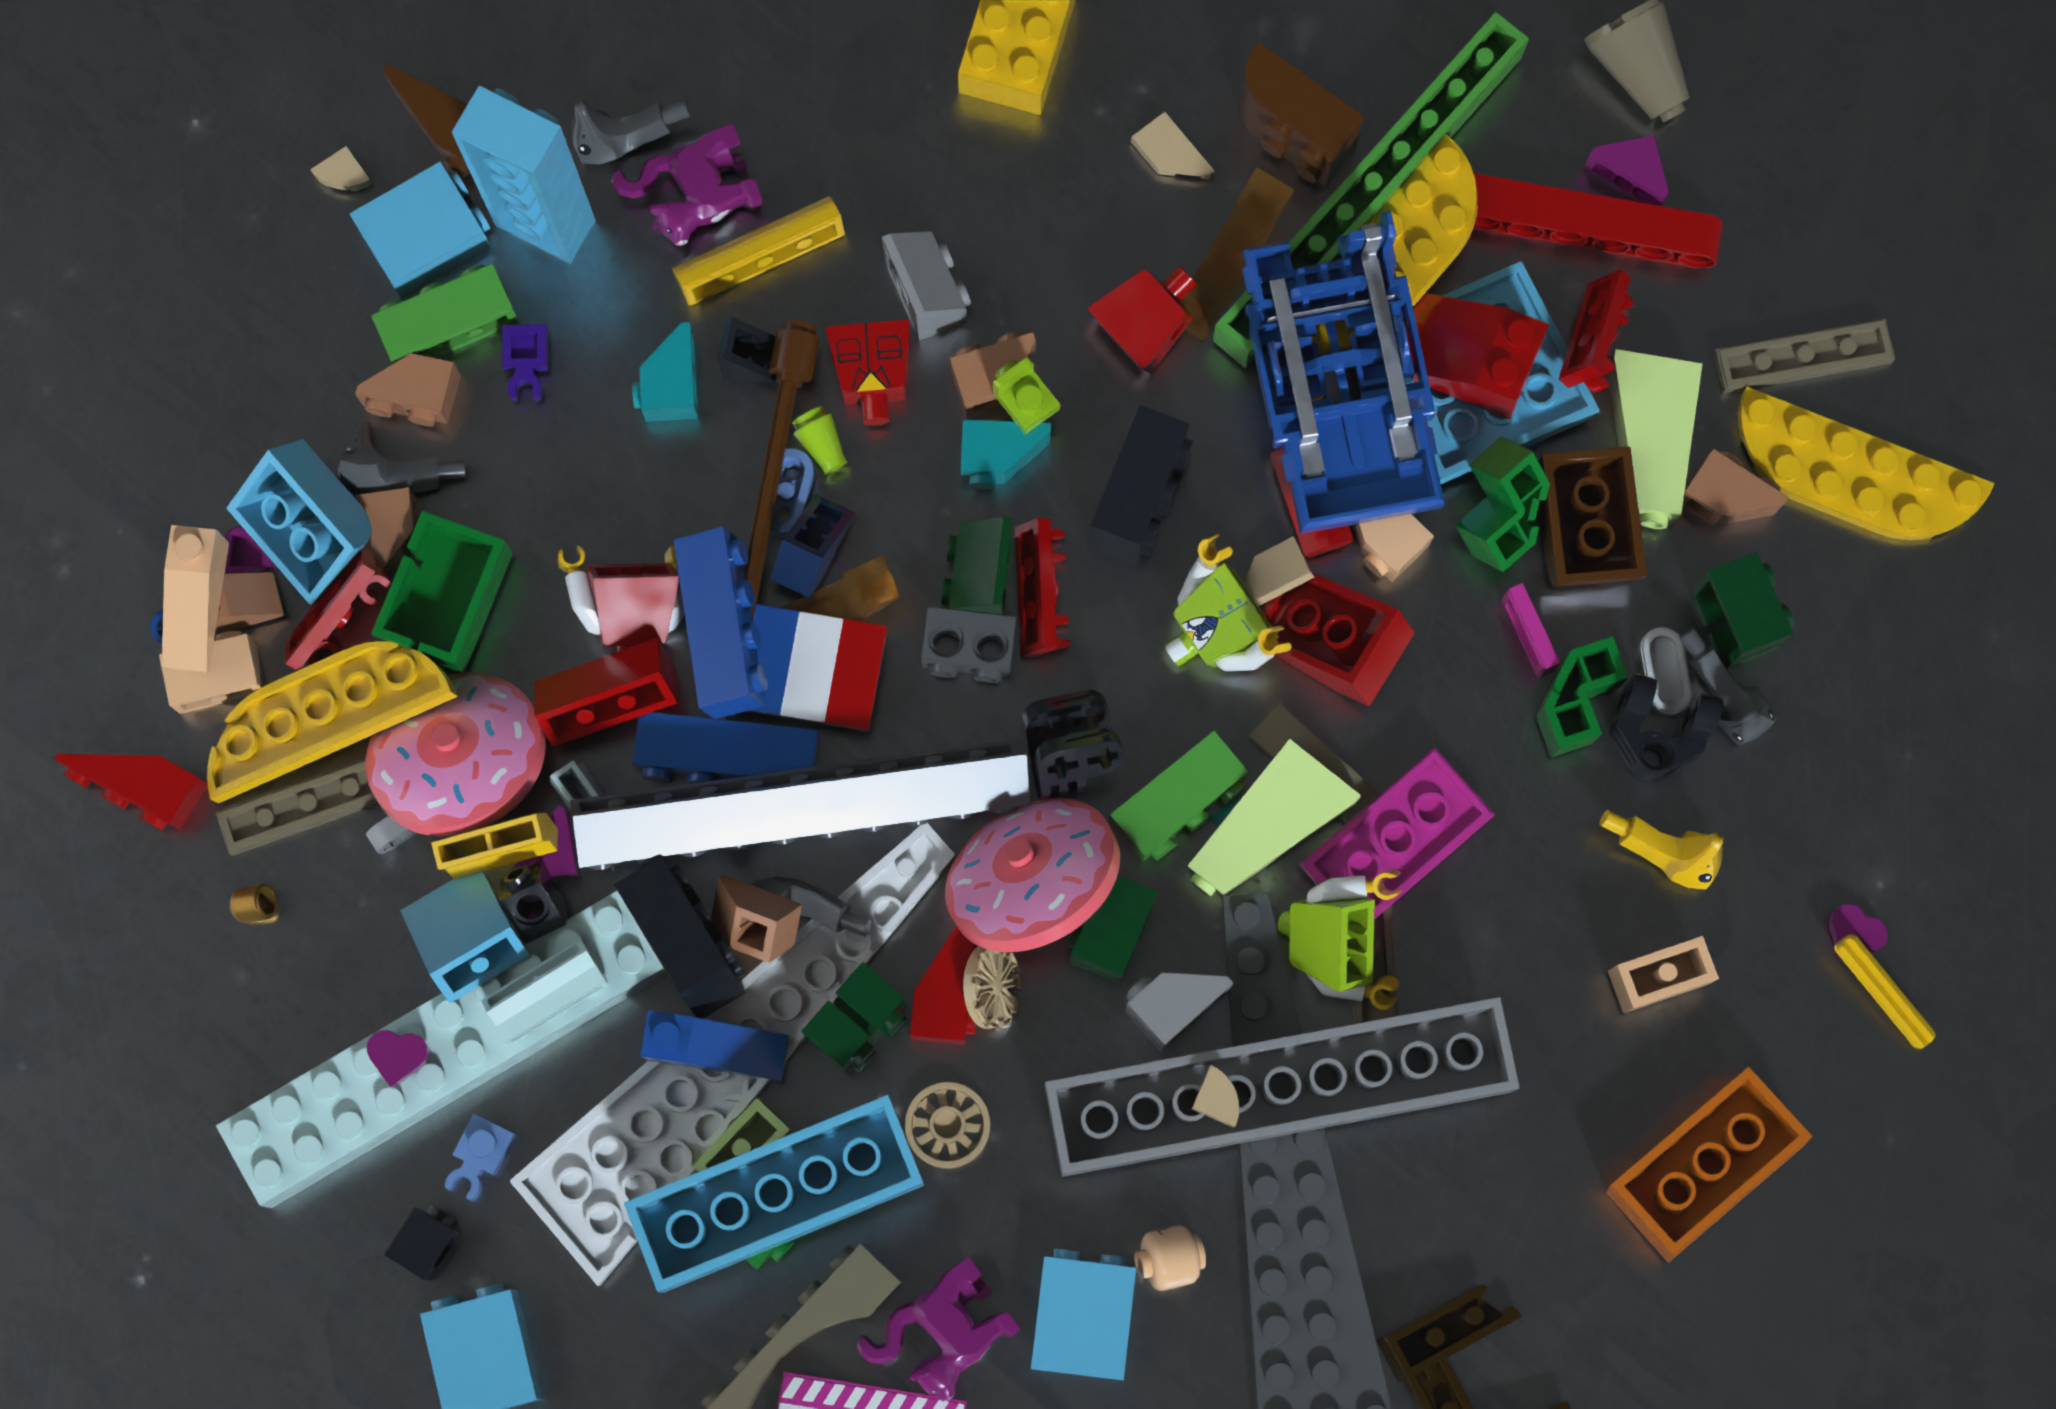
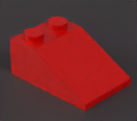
M1425 293L1416 303L1414 315L1430 388L1511 419L1543 344L1549 324L1509 308ZM1406 326L1405 329L1414 368L1413 381L1419 382L1413 358L1412 348L1410 344L1409 334Z
M1313 573L1315 578L1268 601L1262 612L1272 627L1281 625L1284 627L1283 630L1278 632V644L1291 643L1290 651L1275 654V656L1330 689L1369 707L1415 633L1399 609Z

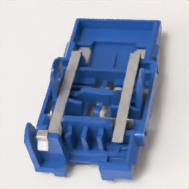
M1391 210L1382 212L1377 225L1376 223L1360 225L1361 231L1339 236L1337 241L1341 260L1293 268L1289 253L1290 243L1288 241L1247 248L1242 253L1244 262L1242 272L1247 295H1252V304L1246 305L1245 314L1246 318L1250 320L1249 333L1269 429L1273 431V449L1282 448L1283 450L1281 459L1286 482H1291L1290 488L1300 534L1440 509L1445 504L1435 455L1438 452L1433 428L1428 427L1427 422L1433 420L1435 408L1407 278L1406 276L1396 277L1394 269L1397 268V261L1393 244L1397 234ZM1345 320L1347 330L1355 329V333L1350 336L1351 350L1341 352L1334 322ZM1403 320H1406L1407 330L1409 334L1410 344L1419 381L1415 383H1411L1414 380V368ZM1325 324L1332 354L1320 357L1318 346L1315 342H1312L1311 337L1317 336V325ZM1267 345V352L1263 354L1261 346ZM1355 366L1358 385L1361 391V400L1351 401L1344 368ZM1330 371L1336 372L1342 403L1332 405L1331 398L1326 399L1327 389L1323 374Z

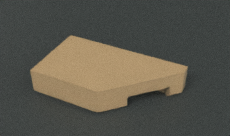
M1166 112L1162 113L1131 137V143L1157 174L1175 176V174L1198 176L1205 180H1210L1214 177V169Z
M1293 536L1254 556L1244 585L1258 606L1315 577L1299 542Z

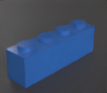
M724 526L674 539L699 709L714 719L764 707L763 691L767 690L768 681L765 670L758 661L757 648L761 647V637L755 622H752L750 606H754L755 599L751 584L745 578L744 565L748 563V554L743 540L737 538Z
M651 712L638 717L632 764L638 772H643L642 777L645 779L669 781L670 775L687 777V783L690 784L817 767L820 735L818 730Z

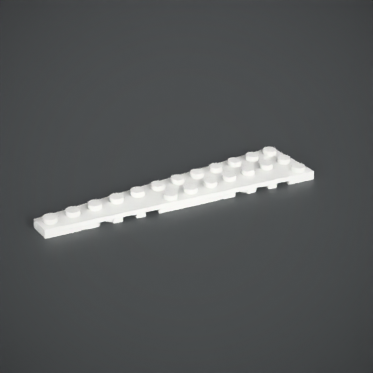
M928 823L920 825L837 897L851 905V913L872 920L867 936H862L845 929L841 932H835L814 919L810 920L797 932L793 947L770 963L763 961L740 981L746 992L745 994L704 1019L789 1035L785 1057L786 1062L805 1039L801 1030L828 1000L833 1004L838 1000L839 997L835 992L862 961L867 965L956 857L955 853ZM647 1061L515 1175L510 1182L596 1285L601 1286L638 1241L624 1202L694 1174L696 1169L693 1165L749 1107L771 1079Z

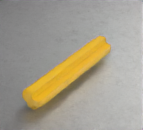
M1849 934L1839 940L1834 946L1835 952L1911 1045L1921 1049L1931 1043L1936 1037L1935 1031L1856 935Z

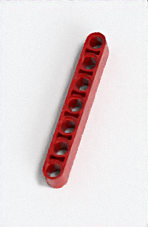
M1473 173L1476 181L1478 206L1473 229L1692 268H1711L1717 264L1723 221L1716 216Z

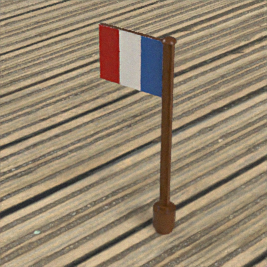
M787 319L783 321L782 328L776 331L769 373L777 377L776 382L779 384L748 546V563L744 567L745 578L751 584L754 593L755 603L754 606H750L752 622H755L761 637V647L757 648L759 664L765 670L768 688L763 691L765 706L747 712L869 732L888 627L757 604L797 388L802 387L803 382H809L813 378L820 340L816 336L817 327L802 320Z

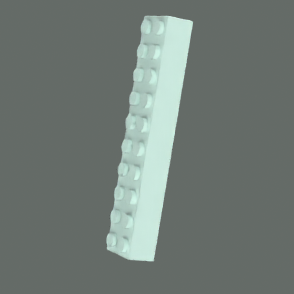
M618 891L569 918L565 926L525 944L530 955L529 957L452 1003H449L443 993L378 1030H388L399 1036L404 1034L418 1035L427 1042L430 1048V1056L426 1064L395 1088H391L367 1054V1043L373 1035L371 1034L217 1124L216 1127L259 1206L275 1207L667 976L666 971ZM581 939L609 985L514 1044L508 1045L486 1013L481 1000Z

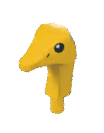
M1608 809L1600 819V826L1620 835L1618 844L1642 856L1660 868L1671 881L1684 887L1706 890L1720 869L1723 836L1717 832L1702 834L1695 831H1686L1680 837H1675L1658 831L1637 816L1626 819Z

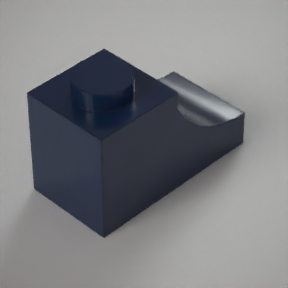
M816 494L782 539L770 580L810 598L827 575L832 559L851 527L856 512Z

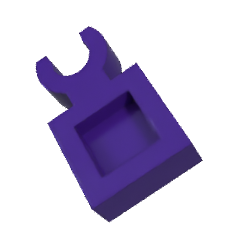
M546 324L502 325V368L504 372H515L507 386L508 394L513 402L518 401V390L525 384L533 386L532 394L535 401H541L543 387L536 376V372L548 371V327Z

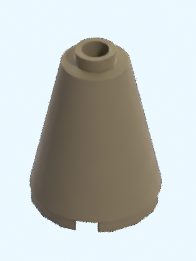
M1649 0L1621 15L1620 18L1612 23H1607L1583 39L1589 51L1651 120L1660 116L1664 123L1686 111L1683 102L1688 100L1690 96L1662 0Z

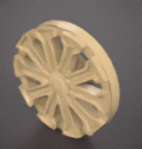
M978 946L968 959L963 981L965 1004L972 1020L983 1029H1000L1007 1026L1013 1020L1012 1014H1016L1018 1011L1021 997L1017 995L1018 990H1021L1022 980L1020 972H1016L1015 967L1018 963L1013 952L992 951Z
M954 1082L936 1083L922 1090L911 1102L905 1118L906 1137L914 1153L924 1162L939 1168L960 1167L974 1160L984 1149L990 1134L989 1113L981 1097L969 1087ZM948 1090H953L957 1093L952 1106H948L946 1092ZM934 1093L937 1095L939 1109H936L927 1101V1097L930 1094ZM970 1097L974 1101V1105L960 1112L959 1110L964 1099ZM917 1108H922L931 1118H917L914 1114ZM976 1114H981L983 1118L981 1124L965 1122ZM915 1127L930 1128V1131L919 1137H915L912 1130ZM964 1132L979 1133L981 1135L979 1143H973L964 1135ZM935 1138L936 1142L931 1153L925 1154L922 1150V1145ZM956 1141H959L968 1150L967 1156L963 1158L958 1156ZM947 1143L950 1158L948 1161H941L939 1155L944 1144Z

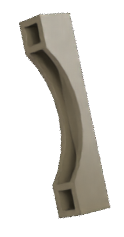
M859 1244L855 1250L847 1245L829 1264L835 1270L823 1284L817 1279L814 1280L797 1299L803 1306L791 1318L784 1313L765 1333L771 1340L763 1349L757 1353L751 1348L733 1367L738 1373L736 1378L726 1388L721 1383L717 1384L702 1400L701 1404L706 1409H751L766 1378L779 1361L800 1342L822 1329L848 1320L871 1317L902 1282L862 1244Z

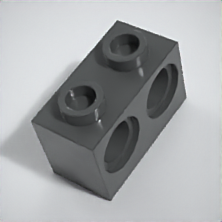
M928 607L921 656L922 668L930 669L931 675L945 678L956 677V672L974 674L975 680L988 683H998L1001 677L1010 678L1016 634V617ZM950 635L958 640L959 646L954 652L944 654L935 649L934 644L936 640L941 636ZM994 640L1002 645L1003 652L996 658L988 659L979 653V646L985 641Z

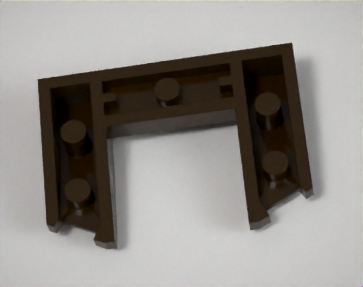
M1482 1284L1376 1341L1397 1381L1404 1382L1418 1409H1474L1447 1358L1521 1318L1519 1310L1511 1305L1508 1306L1503 1314L1481 1298L1488 1288ZM1563 1401L1550 1409H1571L1568 1401Z

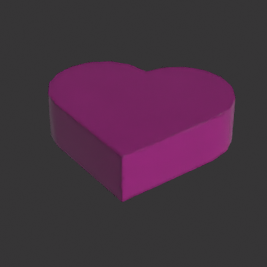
M242 526L234 527L226 533L224 538L229 542L225 574L263 573L275 570L276 565Z
M1844 904L1834 909L1829 916L1828 924L1834 946L1839 940L1849 934L1856 935L1870 953L1881 949L1887 942L1888 931L1885 924L1877 918L1866 917L1858 906ZM1836 953L1837 959L1842 960L1840 956Z
M381 1030L369 1038L367 1054L391 1088H395L426 1064L430 1056V1048L427 1042L418 1035L404 1034L399 1036L394 1032Z

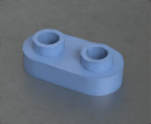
M790 448L786 449L774 515L778 510L784 509L790 513V517L784 522H778L774 519L773 515L770 534L773 536L784 537L808 504L814 480V468L809 456L801 450ZM788 469H798L801 472L799 478L796 480L786 479L784 476Z

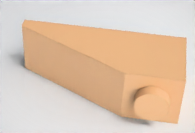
M1412 514L1351 525L1360 552L1365 556L1363 559L1364 564L1377 577L1382 578L1385 575L1391 582L1429 547L1434 537Z
M171 525L164 567L162 668L209 673L229 542L216 529Z

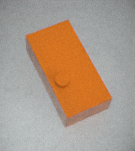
M1747 1067L1614 1181L1606 1193L1669 1263L1804 1147L1813 1136L1752 1069Z

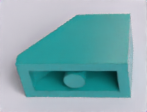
M683 322L639 367L640 382L632 383L634 408H641L646 422L698 419L694 333L690 322Z
M963 420L961 482L969 483V486L975 489H993L996 487V484L1007 483L1050 444L1051 423H1041L1025 435L1014 421Z

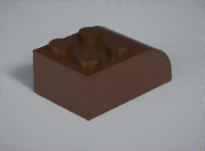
M1258 42L1251 51L1246 62L1239 102L1240 115L1244 125L1252 135L1260 140V144L1265 151L1277 158L1283 156L1295 165L1296 171L1304 179L1312 183L1318 181L1326 187L1356 149L1365 116L1262 43Z
M1631 447L1542 454L1538 462L1550 482L1546 501L1540 500L1539 514L1546 567L1552 585L1559 587L1645 579L1647 571Z

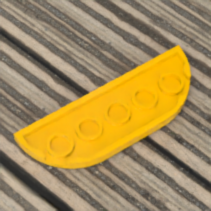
M1446 134L1368 223H1376L1377 225L1382 212L1392 211L1397 234L1393 244L1397 261V268H1394L1396 277L1406 276L1413 307L1464 248L1472 233L1477 217V188L1472 167L1461 148ZM1345 320L1334 322L1340 351L1351 349L1350 336L1355 333V329L1347 330ZM1325 324L1317 325V336L1311 337L1312 342L1317 344L1319 354H1327L1328 351H1331L1326 326Z
M1746 387L1742 393L1738 410L1739 436L1741 443H1744L1754 463L1753 468L1757 474L1776 482L1781 488L1780 492L1788 496L1789 499L1874 533L1900 540H1923L1948 532L1963 524L1978 511L1995 484L1750 387Z
M389 641L367 642L352 646L271 682L244 698L224 720L228 724L219 739L217 747L212 746L209 754L207 784L210 800L218 804L450 701L458 697L455 687L443 669L430 658L414 649H407Z

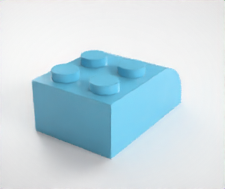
M304 439L269 449L226 507L310 606L317 604L369 541L372 533L369 517L363 507Z

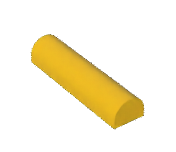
M827 196L673 267V274L688 306H692L844 236L845 231L841 215L832 198Z

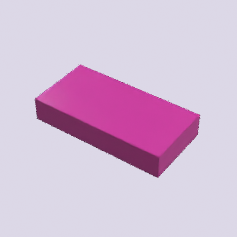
M1523 583L1509 588L1501 602L1536 676L1540 678L1554 672L1559 666L1560 661Z

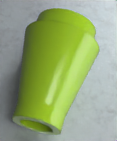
M823 406L814 408L792 421L796 430L793 435L819 464L825 475L848 463L843 454L832 413L827 414Z

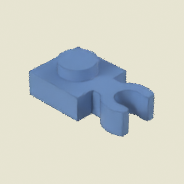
M473 1114L452 1154L464 1162L461 1168L453 1170L447 1176L445 1188L453 1191L458 1180L468 1178L471 1182V1189L466 1199L475 1201L482 1192L483 1185L480 1177L483 1171L496 1176L517 1134Z

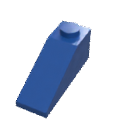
M648 1010L640 1056L646 1061L782 1081L789 1035L697 1017Z

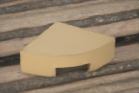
M347 146L310 169L314 177L327 187L359 191L373 185Z
M1210 1065L1192 1110L1235 1128L1239 1117L1237 1092L1230 1079L1218 1068Z

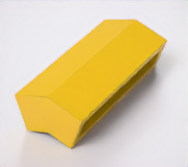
M535 813L434 841L431 844L438 870L445 869L453 879H458L558 851V828L547 813Z

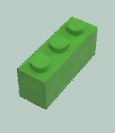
M493 263L487 266H472L464 270L460 275L461 277L448 283H432L424 287L419 295L405 301L403 299L390 301L380 308V312L371 315L392 364L410 353L438 358L501 331L502 325H515L519 323Z
M1213 731L1111 813L1109 823L1142 862H1145L1151 856L1158 861L1177 845L1173 838L1186 827L1192 833L1202 826L1212 816L1207 810L1219 800H1222L1226 805L1246 789L1242 782L1246 779L1249 771L1218 734Z

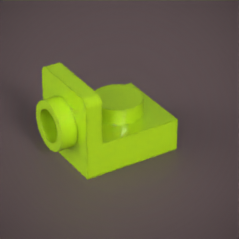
M1029 357L1024 358L1019 363L1016 360H1012L996 372V380L993 382V395L1025 435L1060 410L1061 404L1035 373L1034 363Z

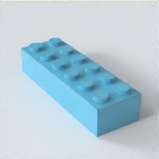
M479 85L452 130V134L495 226L571 264L596 220L561 126H559V120L542 109H536L532 112L520 106V102L513 95L502 89L496 88L492 92Z
M886 1095L626 1201L624 1206L657 1292L665 1293L925 1185L890 1097Z

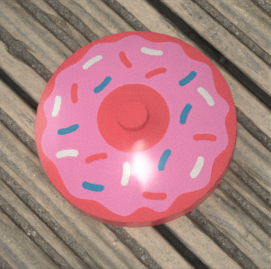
M472 672L447 675L454 685L458 697L371 736L366 754L367 780L374 797L393 821L419 834L440 837L456 836L487 827L512 811L526 797L542 769L546 749L545 733L534 717V707L527 696L519 688L502 678Z
M1048 798L1030 802L1031 805L1018 806V809L1014 812L1002 813L978 830L956 856L947 876L945 886V900L948 912L962 934L972 943L988 950L1019 952L1050 944L1071 933L1087 921L1099 909L1111 892L1120 867L1119 843L1107 820L1098 810L1078 800Z

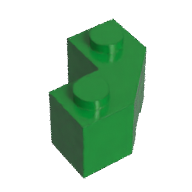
M1500 437L1469 464L1487 497L1458 521L1455 526L1473 557L1504 572L1536 543L1539 526L1534 523L1540 500L1546 501L1550 482L1533 451L1504 437Z
M1613 636L1572 649L1562 660L1536 715L1551 758L1591 745L1602 735L1589 698L1619 689L1629 678Z

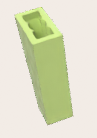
M1615 349L1610 357V360L1615 365V369L1607 373V377L1610 383L1609 390L1618 448L1631 447L1641 525L1653 529L1667 528V525L1673 526L1682 514L1703 363Z
M1289 739L1189 863L1188 867L1195 872L1190 880L1210 896L1216 890L1225 896L1349 810L1359 801L1361 795Z

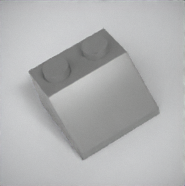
M932 231L890 233L882 236L885 266L918 340H924L967 322L966 307L971 305V301L963 282L958 281L955 283L949 268L954 267V263L944 242L937 244Z
M1162 972L1153 980L1147 974L1128 991L1126 998L1129 1002L1127 1003L1125 1013L1161 1053L1229 992L1234 983L1228 976Z

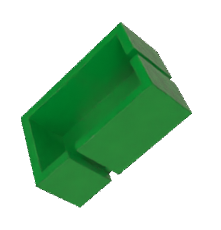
M421 511L407 548L416 560L422 562V565L419 569L412 558L403 555L371 634L377 641H389L407 649H414L430 658L438 666L457 673H465L513 552L503 539Z

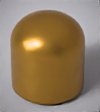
M267 884L239 888L231 896L230 910L234 918L242 923L271 919L277 910V898L273 889ZM259 897L266 902L264 910L260 907Z

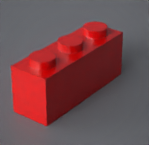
M658 637L534 681V717L553 747L678 703L676 670Z

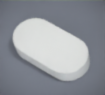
M1660 627L1649 631L1642 638L1638 646V658L1641 675L1655 678L1658 681L1650 709L1660 716L1672 717L1680 714L1689 705L1692 698V687L1685 646L1679 639L1680 635L1672 629Z

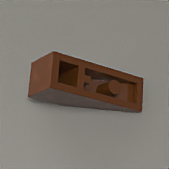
M386 64L383 73L390 87L443 158L444 165L452 172L456 171L458 175L466 177L470 171L455 141L452 130L468 104Z

